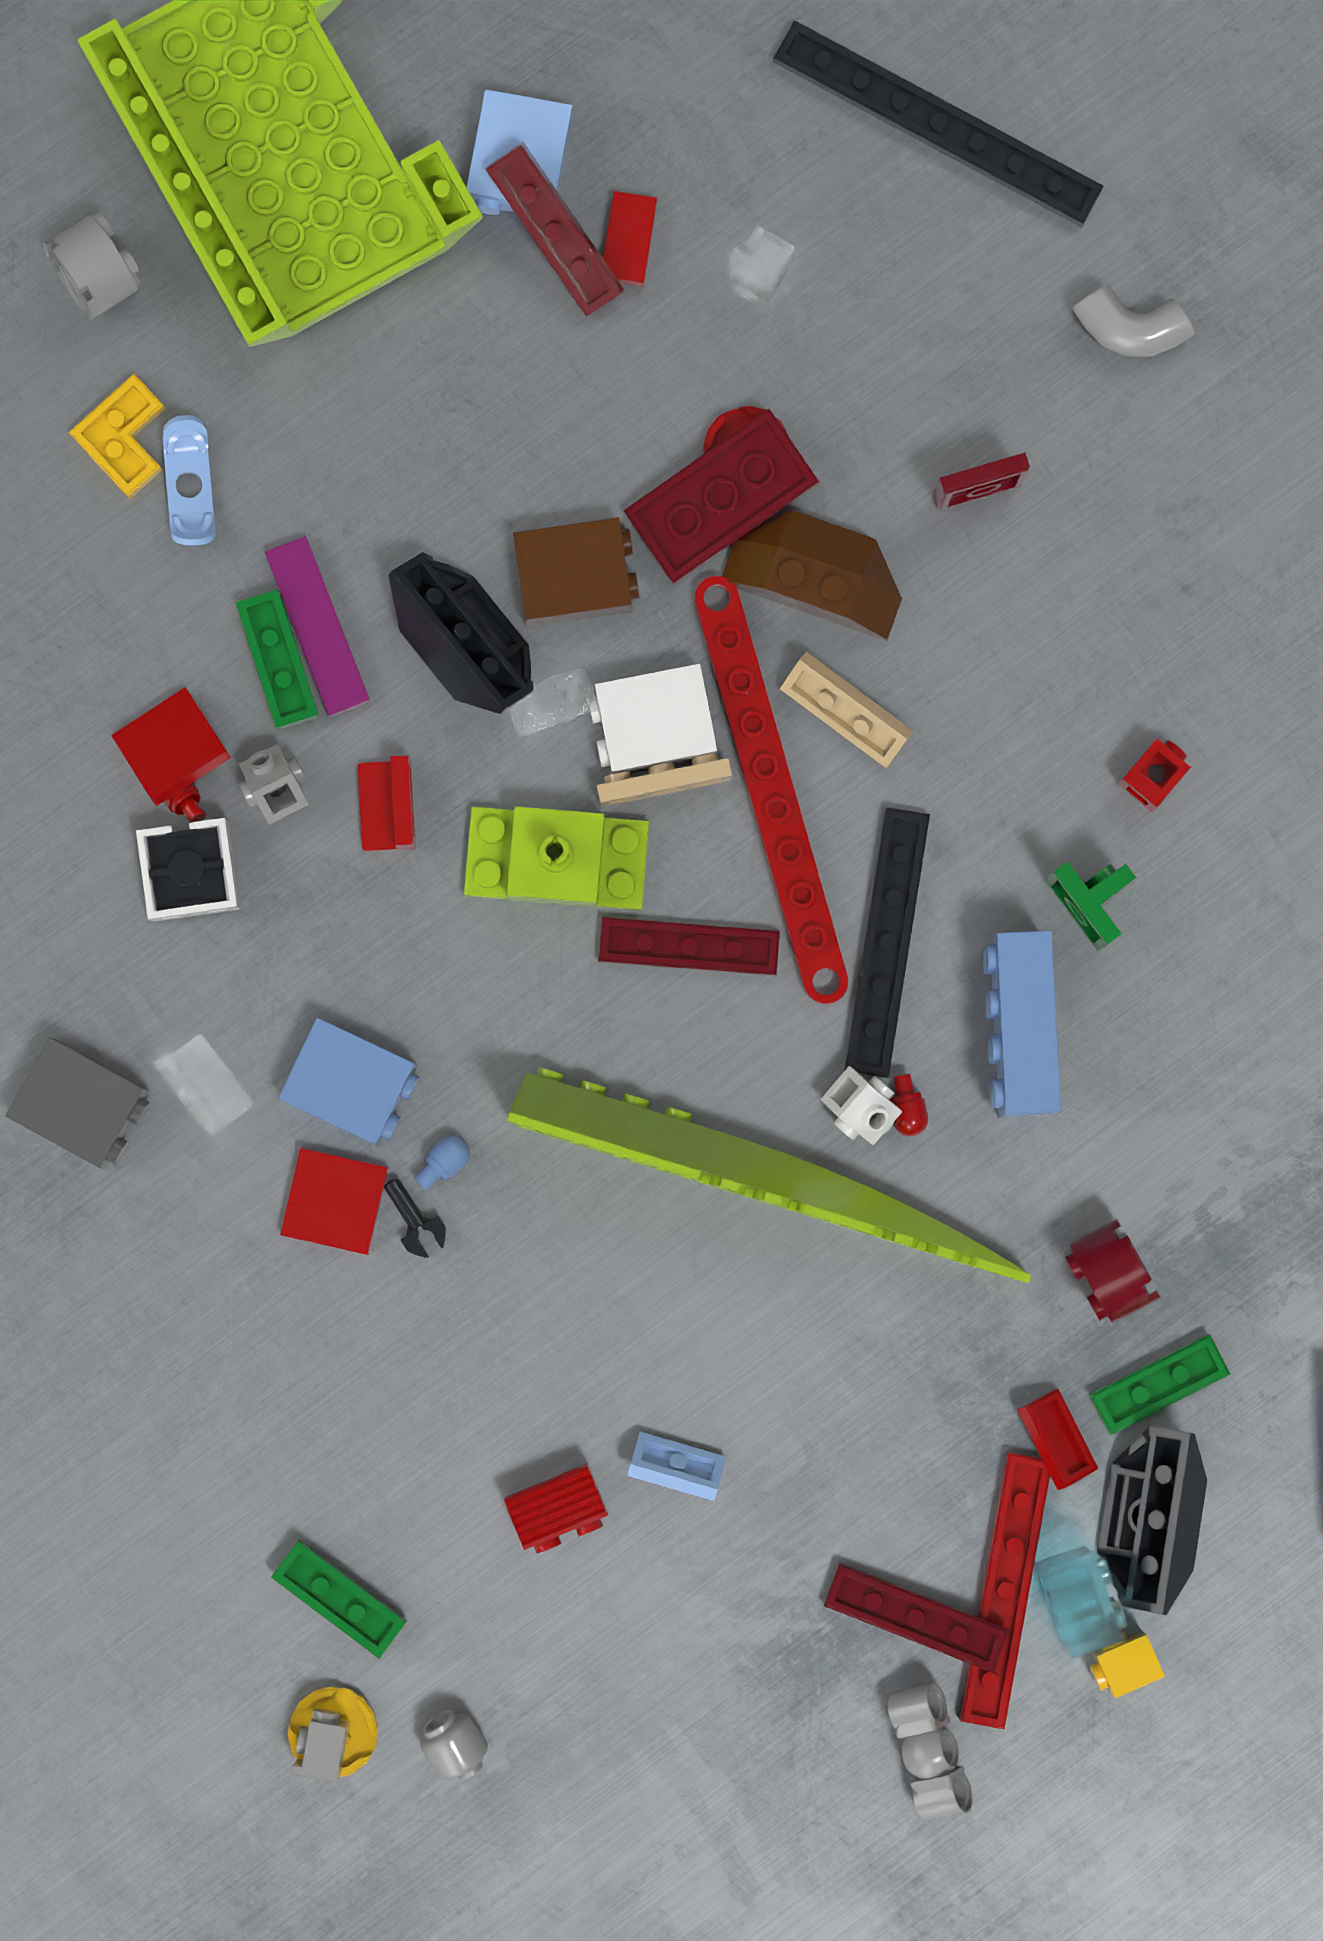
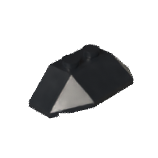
M424 552L389 573V582L400 633L454 700L501 714L534 691L533 681H531L529 644L474 576L449 564L434 561L432 556Z
M1149 1426L1142 1433L1141 1437L1134 1441L1111 1463L1097 1554L1109 1580L1118 1593L1117 1597L1123 1607L1167 1615L1194 1571L1208 1480L1195 1433Z

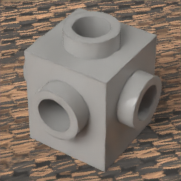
M279 744L267 750L259 751L249 759L239 763L245 777V781L239 783V787L250 808L258 805L269 825L309 805L299 784L307 779L296 757L293 756L286 759Z

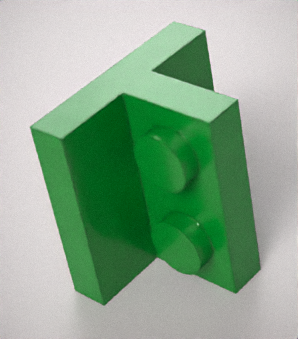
M1067 861L1045 879V882L1097 951L1122 934L1101 904L1137 878L1126 863L1117 870L1110 863L1084 883Z

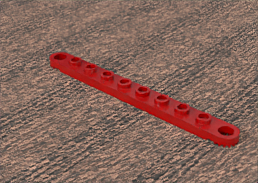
M711 576L703 580L697 587L695 607L806 994L816 1003L823 1005L833 1004L839 1001L846 993L848 975L737 587L735 584L729 583L730 580L726 577ZM720 587L728 592L730 602L725 609L714 611L706 606L704 596L709 589ZM828 969L837 975L839 985L834 993L823 995L815 990L813 977L818 971Z

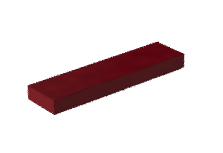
M524 141L485 168L586 317L623 293V287Z
M602 917L599 963L776 977L780 931Z
M839 1563L824 1603V1607L994 1673L1010 1630L843 1563Z

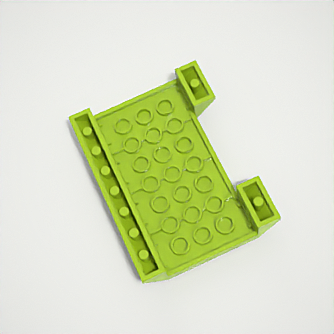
M173 0L124 28L120 27L115 18L77 39L249 347L294 336L446 252L483 219L480 210L440 140L401 160L402 168L400 167L320 25L343 0Z

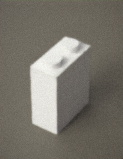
M700 664L595 684L596 696L588 698L593 724L602 722L605 736L604 740L597 741L601 767L610 766L612 774L627 771L630 773L645 771L651 766L670 762L676 765L691 762L692 758L717 753Z

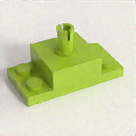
M515 806L514 810L471 807L464 896L642 911L649 821L605 818L603 813Z

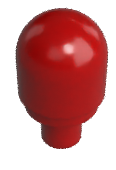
M194 783L163 802L176 815H185L190 823L203 821L206 817V813L198 804L201 796Z
M911 1073L895 1076L893 1080L897 1097L890 1099L902 1113L897 1117L893 1125L903 1136H918L924 1132L928 1125L925 1098H922L921 1092L914 1093Z

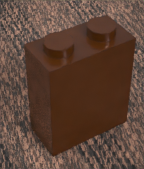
M619 517L513 532L527 627L632 612L631 600L640 599L636 572L627 573L625 556L633 555L630 529L621 530Z

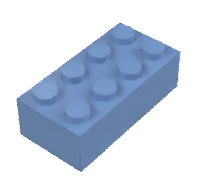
M1052 931L997 933L990 939V944H986V948L982 949L983 973L991 974L992 989L985 992L986 1019H994V1034L991 1037H987L988 1064L996 1063L997 1080L989 1082L990 1108H998V1118L1052 1116L1061 1113Z

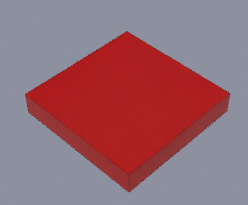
M186 687L111 735L156 807L231 758Z
M300 1148L280 1235L369 1255L389 1168Z

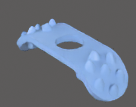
M193 415L176 416L163 427V453L171 537L178 544L204 545L216 538L206 424L200 418ZM191 473L200 479L202 490L197 496L186 498L178 493L176 480L183 474Z

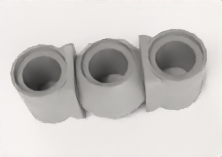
M928 1684L892 1692L888 1699L889 1717L896 1729L897 1739L905 1737L902 1743V1758L906 1769L917 1777L910 1782V1785L913 1789L914 1804L919 1816L927 1821L968 1813L973 1804L972 1789L969 1780L964 1774V1766L956 1767L959 1759L956 1738L951 1731L943 1727L951 1722L947 1715V1703L943 1691L937 1684Z

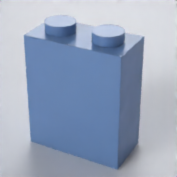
M316 1018L278 1099L379 1146L382 1139L391 1140L401 1119L400 1116L394 1113L402 1098L410 1100L420 1076L414 1074L417 1067L415 1063Z

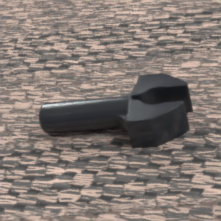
M395 1178L388 1181L384 1189L408 1225L406 1236L400 1240L406 1250L414 1255L429 1258V1255L418 1240L420 1235L419 1227H422L423 1230L431 1231L439 1246L444 1248L446 1226L440 1216L434 1219L423 1217L400 1179Z

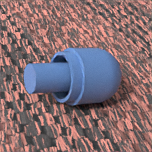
M454 1135L442 1138L427 1152L428 1155L424 1158V1161L428 1165L414 1179L425 1191L439 1178L447 1181L449 1178L452 1179L469 1161L470 1149L466 1141Z

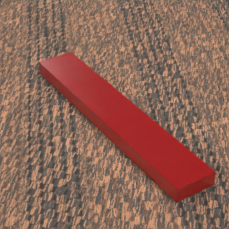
M1007 1452L978 1617L1010 1630L994 1673L969 1664L959 1716L961 1722L1005 1730L1050 1474L1042 1458Z

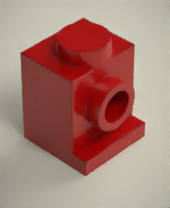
M1156 739L1120 780L1118 785L1152 813L1189 771L1191 766L1185 762L1187 755L1180 747L1169 740H1166L1163 744L1159 739ZM1157 766L1162 770L1163 778L1161 781L1155 782L1148 777V769L1150 767Z

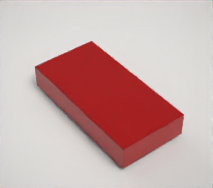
M618 191L613 192L603 259L621 284L644 287L657 197Z
M1058 1388L1017 1409L1057 1490L1065 1489L1099 1469Z

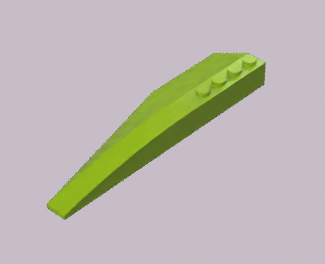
M538 1067L536 1075L526 1072L507 1118V1122L511 1125L1016 1281L1029 1284L1032 1276L955 1229L859 1182L784 1152L691 1123L693 1114L675 1108L667 1107L665 1114L648 1110L650 1101L624 1093L622 1101L606 1097L607 1088L581 1080L579 1088L562 1083L563 1074Z

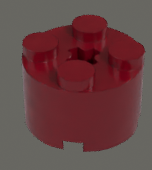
M1118 1219L1070 1243L1069 1245L1073 1253L1065 1256L1076 1279L1080 1280L1086 1277L1094 1293L1088 1295L1087 1299L1098 1319L1101 1321L1108 1317L1112 1324L1161 1299L1158 1290L1149 1294L1145 1287L1152 1279L1128 1235L1121 1239L1117 1236L1115 1230L1122 1226Z

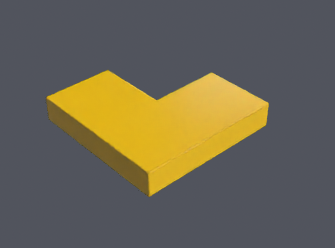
M133 374L70 430L69 434L122 492L131 499L162 471V468L134 437L166 408L145 384Z

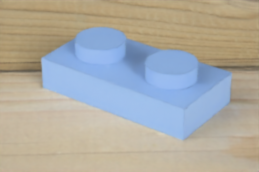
M640 1432L627 1476L714 1501L726 1456Z

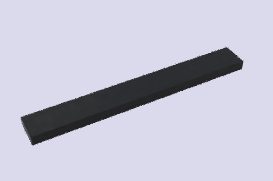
M795 20L773 58V63L1081 228L1104 186Z

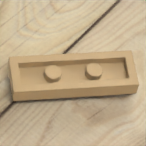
M807 651L799 659L780 688L781 691L885 768L890 765L914 732Z
M714 753L692 758V766L675 769L673 762L654 765L648 768L649 774L631 778L629 771L607 775L604 777L605 784L597 785L601 808L731 781L732 772L729 758L719 760L718 754Z

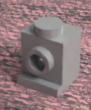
M314 1709L309 1727L301 1726L296 1753L304 1754L303 1760L297 1759L295 1761L291 1774L337 1782L341 1774L350 1722L340 1720V1713Z

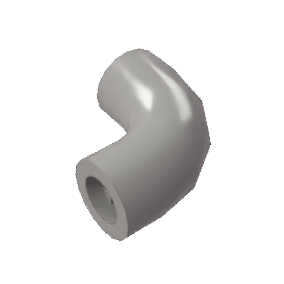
M1108 284L1072 308L1084 328L1103 347L1124 356L1152 357L1176 348L1194 336L1190 320L1173 298L1146 313H1134L1123 306Z

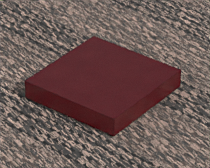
M1026 452L940 477L933 494L937 509L945 510L1021 487L1030 469Z

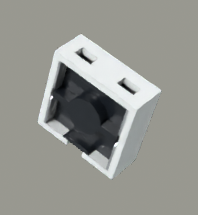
M226 818L189 823L190 830L176 831L171 825L136 830L147 916L150 921L156 922L241 909L229 821Z

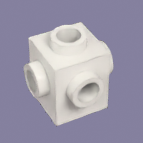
M850 1066L820 1099L838 1117L834 1124L852 1140L861 1135L872 1145L890 1130L894 1121L902 1113L890 1100L895 1093L875 1075L870 1081L866 1080Z

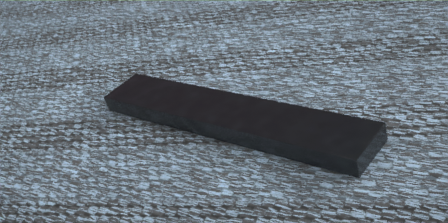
M888 807L885 809L844 1071L850 1066L862 1075L889 1078L930 814Z

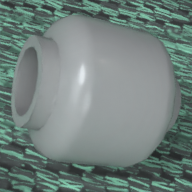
M446 1710L434 1716L426 1723L422 1731L424 1736L421 1739L420 1748L440 1777L443 1779L459 1777L461 1780H467L481 1770L483 1767L481 1760L487 1753L488 1743L471 1717L463 1712L453 1713L452 1710Z

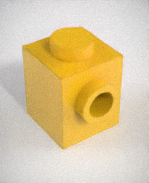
M1142 1630L1128 1636L1125 1635L1124 1631L1111 1634L1099 1641L1101 1648L1092 1651L1097 1662L1090 1665L1094 1679L1100 1691L1108 1688L1110 1694L1115 1699L1165 1677L1150 1640Z

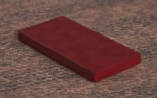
M767 409L623 511L672 583L676 584L817 486L820 481L772 411Z

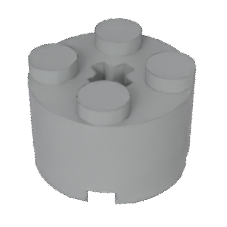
M100 212L93 216L88 214L43 243L49 260L57 257L61 263L58 266L59 270L56 272L60 280L82 311L86 312L88 310L89 318L92 320L137 292V286L141 285L136 275V272L139 271L137 264L125 248L120 251L117 250L111 239V236L114 235L113 230Z

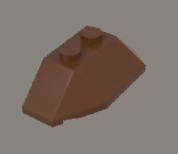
M794 510L754 529L733 544L722 575L730 580L729 583L735 584L740 590L885 641L888 640L902 600L876 539Z

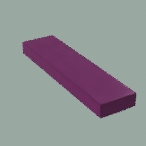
M304 536L265 551L329 718L371 702L307 537Z

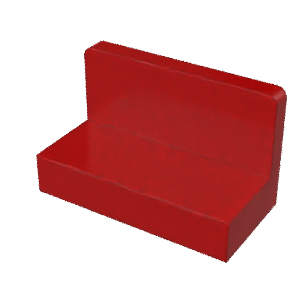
M390 756V761L359 763L357 768L362 849L365 852L416 849L412 769L409 756Z

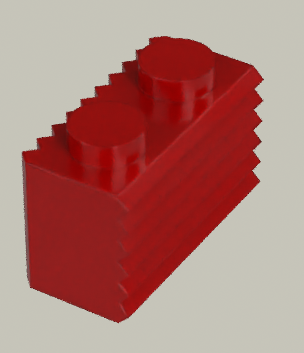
M588 1463L506 1496L503 1499L523 1549L526 1550L534 1546L536 1554L562 1544L559 1536L576 1529L579 1537L603 1527L601 1518L609 1514Z

